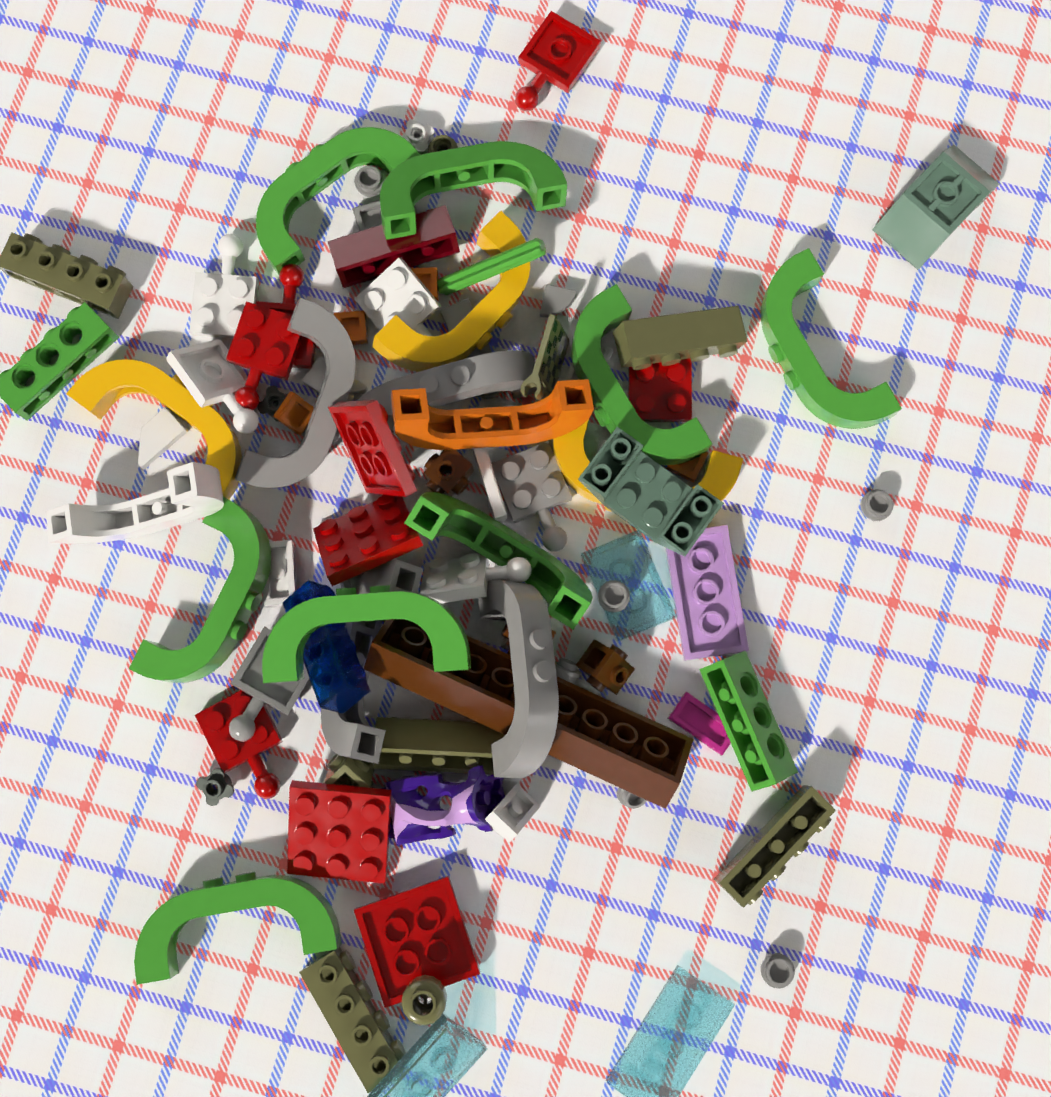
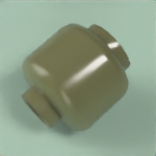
M422 975L414 978L403 992L401 1002L403 1013L408 1020L415 1024L424 1026L433 1024L445 1011L447 1002L446 988L434 976Z

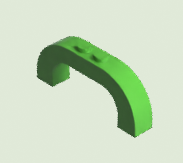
M374 127L356 128L338 134L325 144L317 145L303 160L289 165L285 173L280 175L265 191L256 215V231L259 243L278 275L285 265H299L305 261L301 249L289 235L290 220L299 207L356 167L373 165L390 173L399 164L420 155L414 146L400 135L385 129Z
M488 142L418 155L394 168L382 184L380 209L383 232L386 240L415 235L417 233L414 206L420 199L434 193L494 182L513 183L523 188L530 195L536 212L566 206L567 181L561 168L550 156L532 146L517 142Z
M808 248L788 259L778 269L763 297L761 325L764 336L769 344V354L775 363H779L784 371L783 377L788 388L795 390L804 406L820 420L833 426L847 429H862L875 426L894 417L902 409L887 382L863 393H848L835 387L826 377L793 318V299L799 294L817 286L824 275Z
M616 284L595 296L587 304L579 317L571 346L572 363L579 380L589 379L593 405L596 408L594 410L596 419L602 427H607L610 434L613 433L616 427L620 428L643 445L642 452L659 465H677L691 461L707 452L712 445L697 417L671 429L655 428L647 424L636 413L602 354L601 339L608 332L617 328L622 321L629 320L632 313L629 303Z
M425 492L419 497L404 523L431 541L438 536L457 540L498 566L507 565L515 557L525 558L529 561L532 571L530 577L524 582L534 586L548 603L549 615L572 630L575 629L592 602L593 596L588 586L564 563L493 517L459 499L442 493Z
M223 497V508L214 514L204 517L202 523L222 532L231 542L234 551L232 570L200 634L190 645L179 650H171L159 643L143 639L129 669L144 677L165 682L186 683L208 676L228 659L237 642L244 637L248 628L247 622L252 612L259 607L262 601V592L267 583L271 568V547L268 536L262 524L251 512Z
M390 585L369 587L370 593L357 594L356 588L336 589V596L317 597L304 601L290 609L279 619L265 644L262 659L263 683L303 680V653L306 642L317 629L332 623L405 619L414 622L426 632L431 641L434 672L469 670L471 668L470 648L467 636L459 620L447 607L431 597L413 592H390Z
M255 872L235 875L236 881L223 883V877L202 881L203 887L192 889L173 897L161 905L147 920L139 935L135 950L136 985L171 979L179 974L176 952L177 939L183 927L194 918L262 906L279 907L291 914L296 920L301 933L304 955L336 950L342 945L338 920L332 906L321 892L298 878L285 875H269L256 878Z

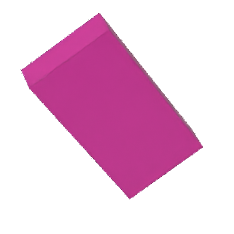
M688 692L683 694L667 718L720 756L724 754L731 743L719 714Z

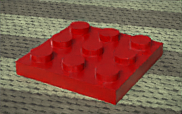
M377 400L341 401L328 407L366 493L407 497L417 491L413 483L415 481L413 471L405 464L400 453L402 451L401 444L388 426V414Z
M382 495L374 502L365 506L354 507L347 514L335 519H327L319 526L313 528L324 569L332 586L424 546L418 532L404 524L410 513L403 497Z
M292 780L289 787L287 874L385 884L388 870L392 790Z
M449 875L354 909L384 1008L401 1003L403 992L407 985L418 976H434L445 987L480 974L481 971Z

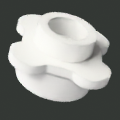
M416 119L408 120L405 134L401 135V137L410 142L418 152L423 153L427 151L430 137L434 136L435 133L433 126L419 124ZM415 134L420 135L419 138H415L414 136Z

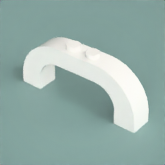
M191 462L167 470L169 488L117 504L79 505L68 503L47 510L45 512L49 543L85 544L124 540L158 532L214 514L224 506L219 470L207 464Z

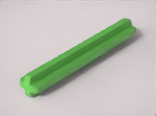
M535 238L439 278L438 291L440 294L449 295L540 258L546 254L545 243L543 240Z

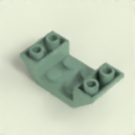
M952 145L943 151L911 184L872 230L919 270L956 228L987 199L1000 183L958 147Z
M616 427L578 480L605 507L649 539L685 557L724 503L698 484L694 489L645 455L642 452L643 445Z

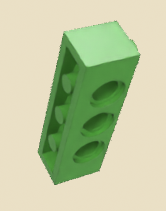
M84 302L81 306L73 308L59 326L50 329L39 344L25 351L20 357V361L11 369L5 370L0 374V397L16 414L28 421L111 346L119 336ZM78 334H82L80 341L72 344L73 338ZM59 354L58 360L54 364L49 365L50 359L54 355ZM35 375L34 382L26 386L28 378Z
M746 651L699 669L751 791L778 784L798 773Z

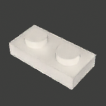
M270 541L271 568L263 590L264 606L298 604L294 541Z
M517 783L485 820L497 834L503 836L510 843L541 805Z

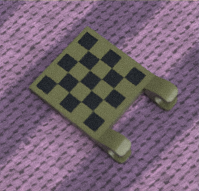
M549 314L533 372L521 385V393L524 397L528 396V391L531 388H537L535 392L537 400L535 402L546 398L552 393L559 379L570 341L556 315Z

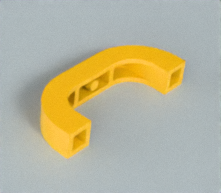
M500 210L480 230L476 244L492 257L526 241L513 221ZM530 262L500 273L499 283L450 332L440 336L422 335L411 329L395 315L374 336L373 348L393 364L415 372L466 359L476 348L482 350L493 338L490 333L497 326L502 329L512 319L513 314L511 312L518 304L528 282Z
M129 359L114 360L100 364L86 372L66 393L100 420L116 401L126 395L140 393L155 398L203 434L208 447L205 464L219 470L223 497L230 500L239 483V481L235 480V476L242 459L238 438L230 425L212 408L214 404L202 408L199 406L177 374L171 378L162 370L149 363Z
M588 419L583 425L572 432L554 438L553 453L567 484L584 498L602 504L578 480L590 463L585 454L583 444L589 423ZM712 450L707 460L703 478L698 485L720 501H723L738 479L743 458ZM604 507L605 510L612 512L607 507Z

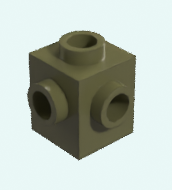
M335 754L326 765L329 770L323 783L371 788L373 785L371 780L375 771L373 763Z

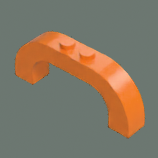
M589 379L557 381L549 396L540 401L521 406L444 410L428 405L426 388L392 390L391 394L396 435L410 445L434 450L518 446L544 442L577 429L590 418L594 410Z

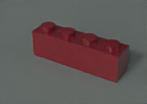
M446 205L415 214L417 233L415 235L386 240L383 227L379 225L327 241L343 289L376 279L398 258H402L411 268L459 253L456 232Z

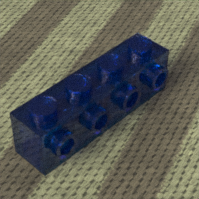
M308 580L282 603L287 613L296 605L309 599L336 596V594L329 586ZM346 622L327 624L317 629L306 642L303 653V662L320 708L341 714L345 713L371 692L366 680V672L360 665L355 652L356 646L350 639L345 626Z

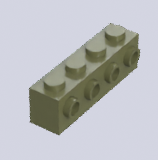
M11 232L0 255V269L7 276L82 305L85 302L91 309L119 319L134 287L125 277V272L113 266H108L107 269L98 266L97 261L85 255H81L80 258L72 256L70 251L56 244H53L52 247L46 246L42 240L31 234L25 233L23 237Z
M739 306L622 321L613 331L621 368L632 366L633 370L645 369L650 367L652 363L662 362L663 366L679 363L681 359L690 358L692 362H697L709 358V355L719 354L720 358L730 357L737 354L738 349L747 342Z
M377 717L375 728L386 730L379 762L378 764L373 763V769L468 773L473 767L483 765L485 774L494 775L491 744L500 740L505 735L478 722Z
M803 785L725 866L714 880L743 908L747 904H753L762 895V888L770 880H776L786 869L785 864L793 855L797 857L807 848L810 837L815 832L820 833L829 825L832 820L830 816L836 809L812 786Z
M339 947L305 966L299 973L367 1093H370L403 1072L407 1053L402 1043L398 1039L394 1041L387 1029L390 1028V1024L381 1009L376 1011L370 999L373 998V994L365 980L359 981L353 970L356 968V964L347 950L343 952Z

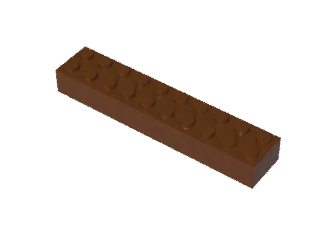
M389 619L385 621L371 642L364 670L504 735L507 734L512 724L515 710V694L511 655L466 635L470 648L471 668L469 670L434 672L433 650L426 632L409 620ZM557 677L559 696L558 722L553 744L548 755L666 809L680 785L694 739Z

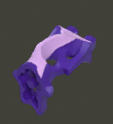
M479 765L468 771L466 781L459 783L444 781L442 774L401 776L386 782V786L380 789L392 790L389 838L395 839L396 845L430 839H443L456 835L455 828L451 826L454 824L473 825L485 832L493 831L492 826L485 818L505 797L503 791L504 778L485 774L483 765ZM419 786L426 787L428 790L426 796L419 794ZM444 796H449L452 801L448 810L440 807V801ZM428 826H440V828L432 829Z

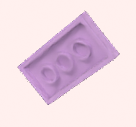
M722 525L706 528L685 557L665 548L683 660L687 661L749 651L728 526Z

